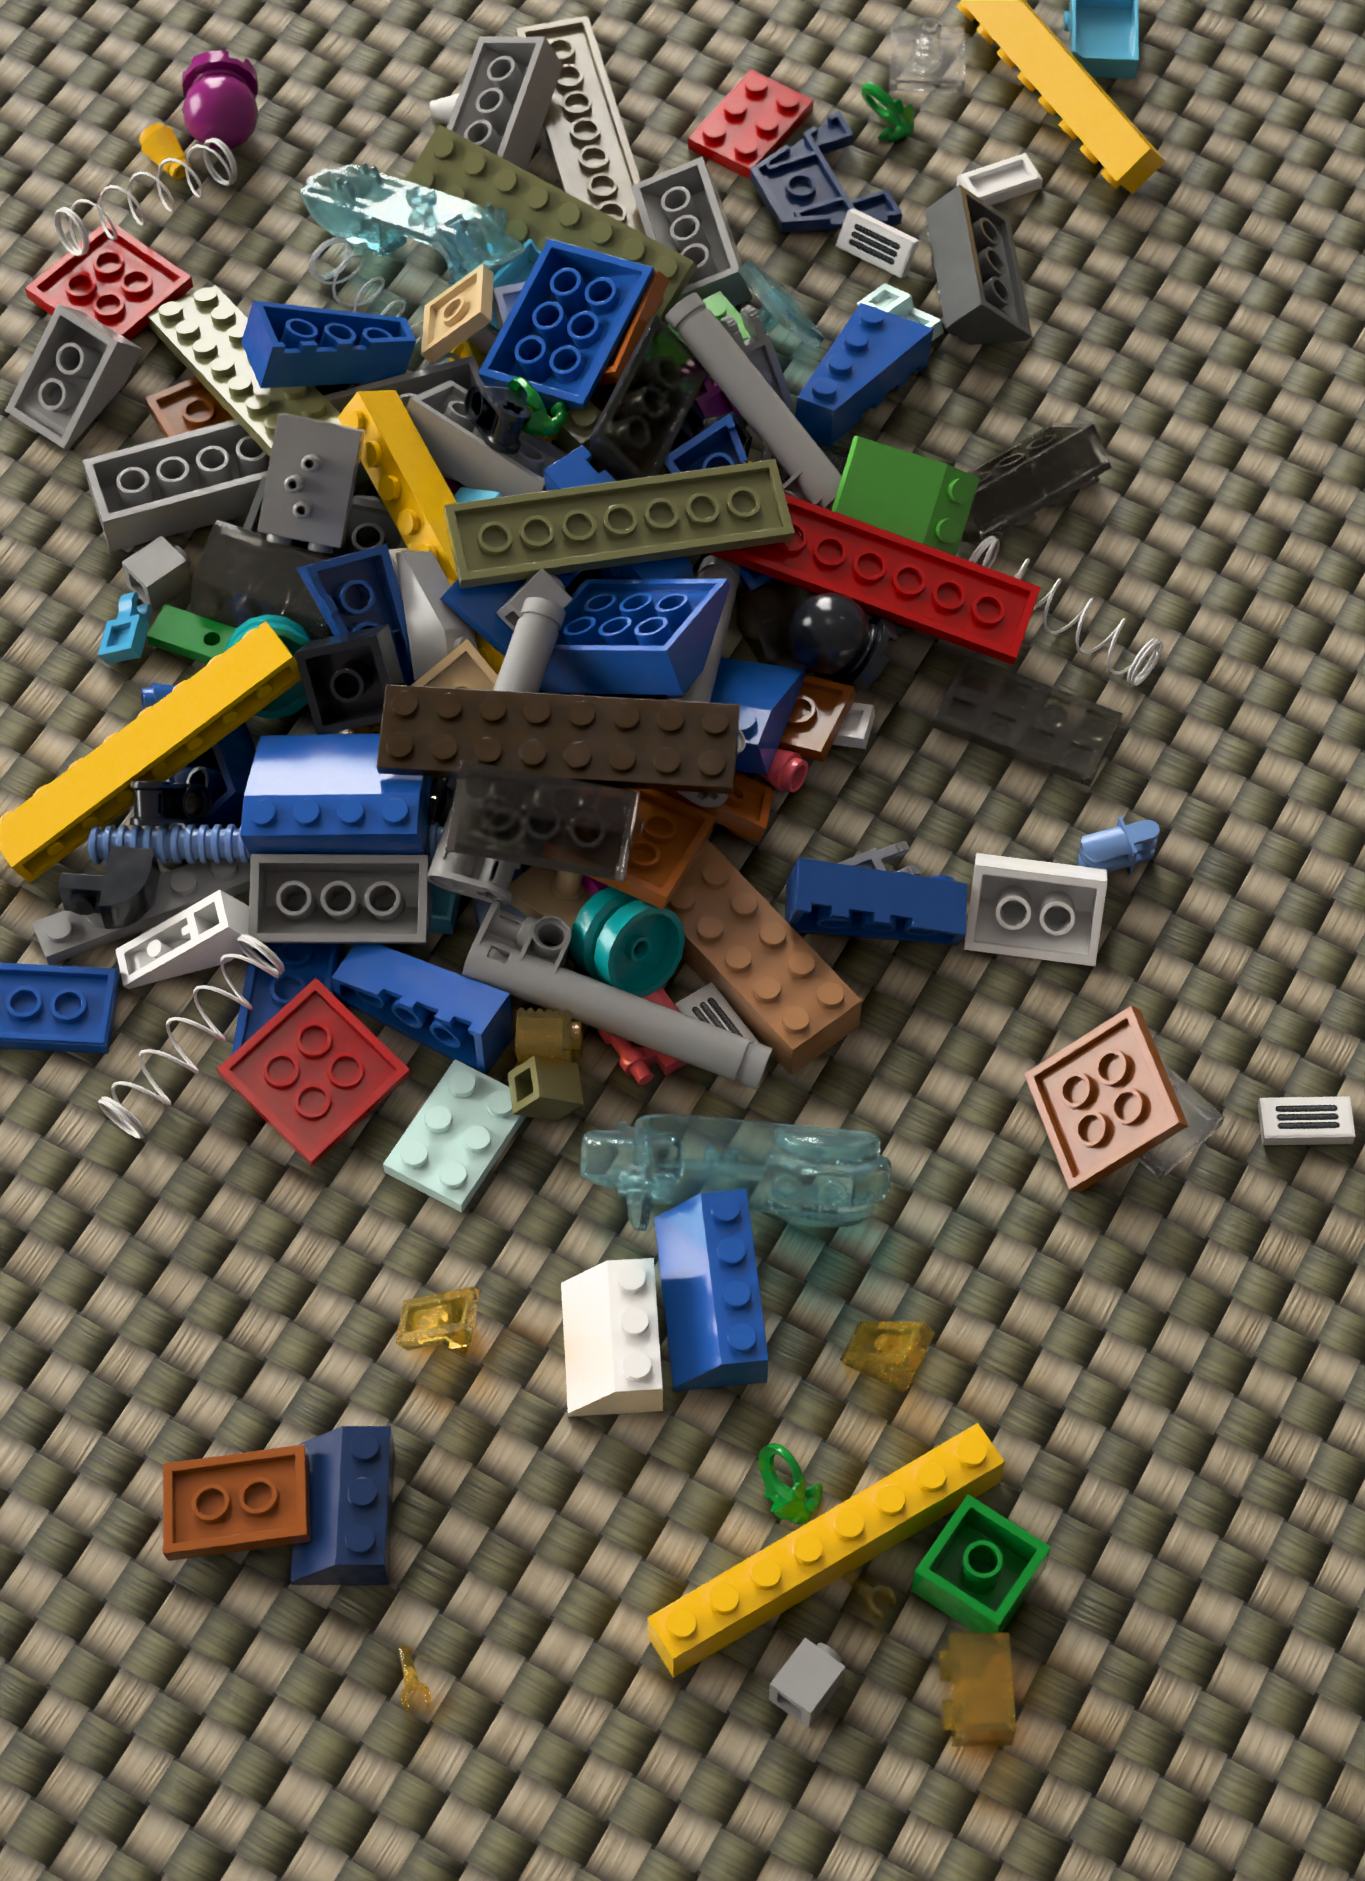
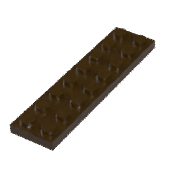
M386 684L376 768L379 774L734 794L740 704Z

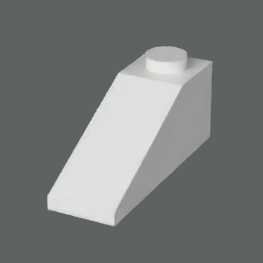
M218 890L115 949L123 986L131 989L220 965V959L223 955L243 954L237 944V939L241 934H248L249 906ZM226 958L224 964L233 960L234 958Z

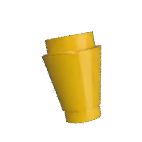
M154 123L147 127L140 135L139 143L141 144L142 153L158 166L163 160L168 158L178 159L185 163L186 155L172 128L164 126L162 123ZM168 162L162 167L174 180H179L186 176L185 167L177 162Z

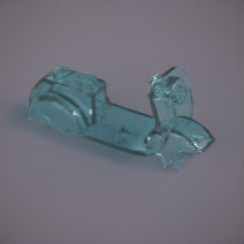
M367 163L360 166L348 164L338 169L321 170L306 179L307 186L303 187L300 191L304 204L313 219L324 230L331 233L333 237H344L352 246L372 251L378 256H387L407 243L406 237L432 245L443 255L447 263L450 281L449 288L483 263L492 272H495L517 260L525 251V247L520 242L505 233L507 217L502 207L494 211L491 204L482 208L461 198L380 173L376 166L368 169Z
M651 1114L635 1120L634 1127H629V1124L623 1121L617 1123V1130H593L587 1132L582 1139L581 1177L596 1185L619 1189L618 1196L627 1197L628 1219L634 1230H647L651 1204L679 1205L700 1193L747 1189L749 1211L774 1213L782 1219L806 1226L824 1228L850 1227L866 1222L873 1215L875 1205L882 1202L890 1190L891 1162L887 1157L880 1155V1139L871 1132L696 1115Z

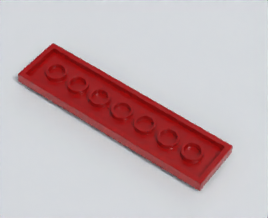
M785 494L795 531L792 541L707 553L817 594L834 592L850 597L866 612L1014 665L1041 589V587L787 494Z

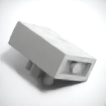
M286 413L278 414L257 532L267 533V541L283 545H291L292 539L309 542L308 549L332 554L334 547H343L345 545L365 429Z

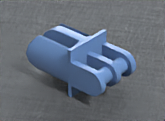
M1119 817L1116 827L1082 836L1077 866L1107 869V873L1126 868L1128 874L1132 875L1135 864L1148 861L1154 856L1157 837L1160 831L1159 825L1152 820L1125 825L1122 817Z

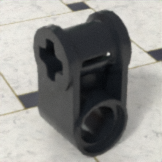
M472 385L465 397L464 409L467 419L472 422L490 448L506 454L518 453L521 446L519 437L524 423L529 422L531 418V410L524 405L517 396L516 391L512 388Z
M130 781V788L135 790L134 816L130 818V825L168 826L170 823H199L207 819L211 812L212 796L204 785L170 783V781Z

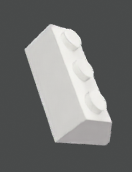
M976 853L964 950L1096 966L1108 882L1107 869Z
M654 1258L605 1261L562 1282L568 1417L663 1411Z

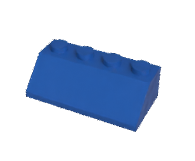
M747 1189L700 1193L654 1218L673 1392L767 1383L769 1359Z

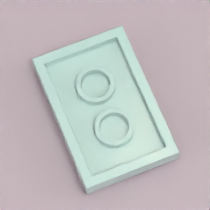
M455 1059L383 1163L384 1172L462 1213L526 1116L513 1114L509 1086Z

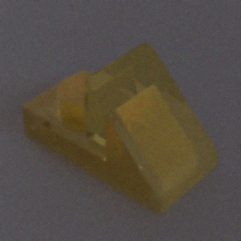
M473 1286L404 1300L396 1344L407 1351L444 1344L463 1357H468L480 1289Z
M859 1321L840 1361L847 1367L905 1392L924 1360L926 1350L935 1332L924 1322Z

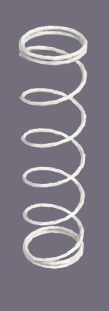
M213 137L206 140L204 145L191 147L187 153L185 163L174 158L163 160L158 167L156 177L148 172L140 171L135 173L129 181L128 191L114 185L105 187L100 194L98 205L89 200L80 199L74 202L71 209L66 207L58 209L54 216V225L60 241L73 255L80 257L87 254L89 250L88 233L82 220L73 211L81 203H89L99 210L100 221L104 231L109 238L116 240V228L110 217L102 209L101 204L103 195L110 189H118L128 195V202L133 217L141 226H146L145 213L135 197L131 195L132 182L140 175L149 176L157 181V189L163 205L168 211L174 212V199L164 183L160 181L161 168L168 162H177L185 167L187 182L191 191L196 197L202 199L204 196L203 186L198 176L188 166L189 156L198 148L203 149L205 165L218 183L225 186L235 183L237 179V165L232 152L224 142ZM211 142L217 144L225 153L231 171L223 158L215 150L209 148ZM209 151L222 162L228 173L229 181L224 180L217 173L211 162ZM188 171H190V173L196 179L200 187L201 195H199L195 191L191 183ZM160 185L171 200L172 209L165 202ZM132 200L138 207L142 215L143 222H141L137 217L135 210L133 208ZM62 212L69 215L71 237L77 249L72 246L63 231L61 224ZM103 215L112 227L114 236H112L108 231L103 219ZM72 220L77 225L81 234L83 249L75 237Z
M333 237L324 241L314 251L309 262V272L318 282L332 285L333 297L338 304L345 307H354L353 312H356L357 306L372 301L380 294L384 288L385 280L383 277H375L369 280L359 291L354 304H347L341 301L336 294L335 285L345 282L357 274L363 266L364 257L360 254L352 256V245L346 238ZM334 243H345L347 245V253L341 264L327 274H316L314 265L321 252ZM356 257L360 258L361 262L358 268L351 275L336 281L339 273L346 268L350 260ZM334 277L333 282L325 281ZM376 280H381V287L371 298L357 303L367 286ZM398 299L396 301H393L383 310V312L380 315H384L387 312V310L390 309L394 304L401 302L403 304V308L401 309L399 314L395 316L400 317L405 311V300ZM423 322L414 324L411 327V330L415 329L420 325H423ZM422 334L416 339L415 345L422 339ZM448 352L433 364L430 362L426 363L428 360L424 359L419 370L440 365L447 358L458 360L459 357L454 353Z
M995 536L984 539L977 546L969 561L976 563L984 550L990 545L982 566L991 568L999 552V539L995 538ZM1030 558L1024 561L1014 578H1021L1023 571L1030 562ZM1058 578L1053 588L1033 609H1037L1047 600L1043 617L1046 632L1053 635L1061 633L1079 620L1075 638L1077 651L1084 655L1093 653L1112 639L1108 653L1109 671L1114 675L1128 672L1127 682L1131 686H1137L1142 683L1150 674L1163 649L1162 640L1158 638L1151 639L1140 650L1132 665L1122 671H1114L1111 666L1112 652L1121 628L1126 622V618L1121 620L1115 630L1102 643L1092 650L1083 651L1079 647V635L1086 613L1094 598L1089 599L1083 610L1069 624L1057 631L1050 630L1047 627V614L1053 595L1062 581L1061 578ZM1154 648V651L1150 659L1148 660L1147 664L1135 678L1136 673L1139 667L1141 666L1143 660Z
M241 934L237 939V944L247 957L238 954H226L220 959L223 976L238 997L222 989L207 985L196 986L193 990L196 1007L211 1029L187 1018L173 1017L167 1020L168 1036L186 1063L159 1050L146 1049L141 1050L139 1053L140 1066L159 1095L139 1085L120 1081L114 1082L111 1086L113 1099L102 1096L101 1100L98 1101V1105L104 1114L125 1132L138 1139H143L144 1135L147 1134L144 1125L119 1102L115 1093L117 1085L132 1087L168 1106L171 1105L169 1098L158 1087L147 1071L142 1060V1056L145 1053L158 1054L180 1064L193 1073H199L197 1067L185 1055L174 1039L170 1030L172 1021H182L191 1024L221 1041H226V1038L210 1021L197 999L199 989L218 992L252 1010V1005L242 996L227 975L224 968L225 959L233 957L244 960L266 971L275 978H279L285 972L284 964L279 957L258 939L248 934ZM249 945L262 953L274 966L257 955Z

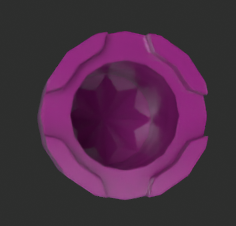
M224 50L207 51L193 57L192 65L182 73V88L185 97L182 111L187 131L201 145H204L206 140L214 137L220 139L232 150L247 142L256 128L259 117L256 102L258 94L257 71L246 58L243 63L238 59L229 57L228 51ZM211 142L209 148L213 150H222L215 143Z

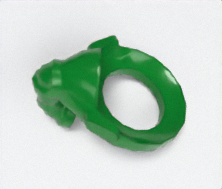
M865 83L861 88V94L867 105L882 119L896 126L894 130L887 126L877 138L880 141L890 143L897 142L904 137H909L914 130L915 111L912 104L904 107L901 99L895 100L874 83ZM871 96L881 102L885 108L880 106Z
M521 377L511 379L508 388L514 389L517 396L526 405L521 393V387H523L528 395L526 401L532 409L529 422L524 423L523 432L530 435H542L543 437L556 435L561 426L566 423L568 417L567 405L563 401L556 403L550 411L553 418H549L545 406L534 387Z
M768 1444L760 1450L758 1466L766 1487L764 1496L773 1503L771 1512L780 1519L788 1520L793 1524L801 1525L807 1523L814 1511L819 1508L822 1500L823 1486L821 1483H817L806 1488L801 1468L790 1451L781 1444ZM775 1455L781 1456L788 1463L794 1480L792 1488L786 1486L777 1475L774 1466Z

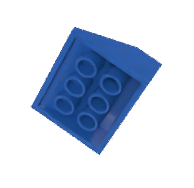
M548 239L478 372L484 385L508 388L511 379L521 377L527 380L538 392L545 409H551L556 403L561 401L567 405V409H585L655 273L654 268ZM521 387V393L525 401V404L529 406L526 401L528 395L525 389Z
M728 578L586 579L570 596L572 600L564 608L566 616L561 630L558 631L559 636L539 692L565 695L591 693L597 696L607 694L642 696L650 694L676 697L683 695L704 670L730 589Z
M721 657L710 703L740 704L739 728L746 739V746L737 755L736 771L768 775L780 744V739L806 675L805 670ZM608 694L607 696L618 698L653 697L654 700H666L667 698L666 695L644 694L642 696H631L630 694Z
M380 734L260 736L244 793L240 837L250 856L251 854L426 855L431 777L379 774L376 765Z

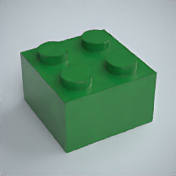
M967 1494L916 1568L911 1591L994 1645L1046 1568L1051 1547Z

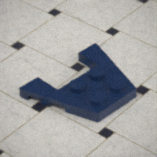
M840 111L828 116V122L817 129L813 126L804 132L803 139L793 146L785 145L750 169V180L781 233L841 229L847 211L853 208L889 226L899 225L902 222V212L888 189L851 201L823 154L853 145L854 133Z

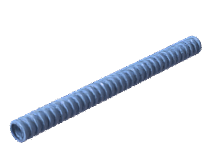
M547 821L541 822L540 826H535L534 822H527L534 840L533 848L529 855L526 856L528 861H533L535 856H540L542 861L548 860L542 857L544 844L559 821L554 822V826H549ZM433 822L428 827L426 855L431 857V860H433L444 827L439 826L438 822ZM207 824L200 825L199 829H196L195 825H187L186 829H183L181 825H174L172 829H169L168 826H160L159 829H156L155 826H146L145 829H142L140 825H133L132 829H129L127 825H120L118 830L115 829L114 825H107L105 830H102L100 825H95L90 830L88 836V853L93 864H101L103 860L107 863L111 846L155 849L156 857L161 864H167L170 859L175 864L182 863L183 859H186L188 863H195L197 859H200L201 863H209L210 859H213L215 863H222L223 859H227L228 863H235L237 859H240L242 863H249L251 859L240 837L241 826L237 829L235 824H228L226 829H223L221 824H215L213 829H210ZM518 829L507 830L503 833L500 840L513 841L520 835L521 831Z

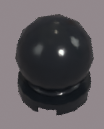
M834 592L811 596L798 606L790 622L788 644L794 658L808 671L823 677L833 675L834 682L854 686L855 689L859 687L863 691H866L876 681L887 665L890 658L883 653L888 645V641L897 640V628L880 616L868 619L867 613L853 599Z

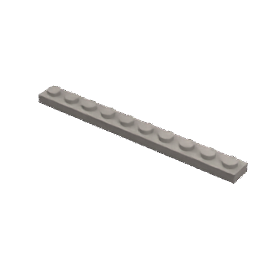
M442 777L431 778L428 823L448 816L453 804V799ZM210 859L209 863H201L198 860L195 863L160 874L155 900L151 908L142 918L125 927L105 929L101 913L79 915L65 910L32 922L34 932L48 965H53L159 925L218 890L232 897L249 891L251 859L249 863H242L240 859H237L235 863H228L227 859H223L222 863H215L213 859Z

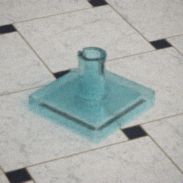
M751 260L745 262L738 269L739 273L764 304L757 312L767 334L780 324L813 349L825 340V337L783 284Z

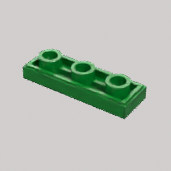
M165 604L146 636L150 645L208 664L213 657L225 652L226 643L236 628Z

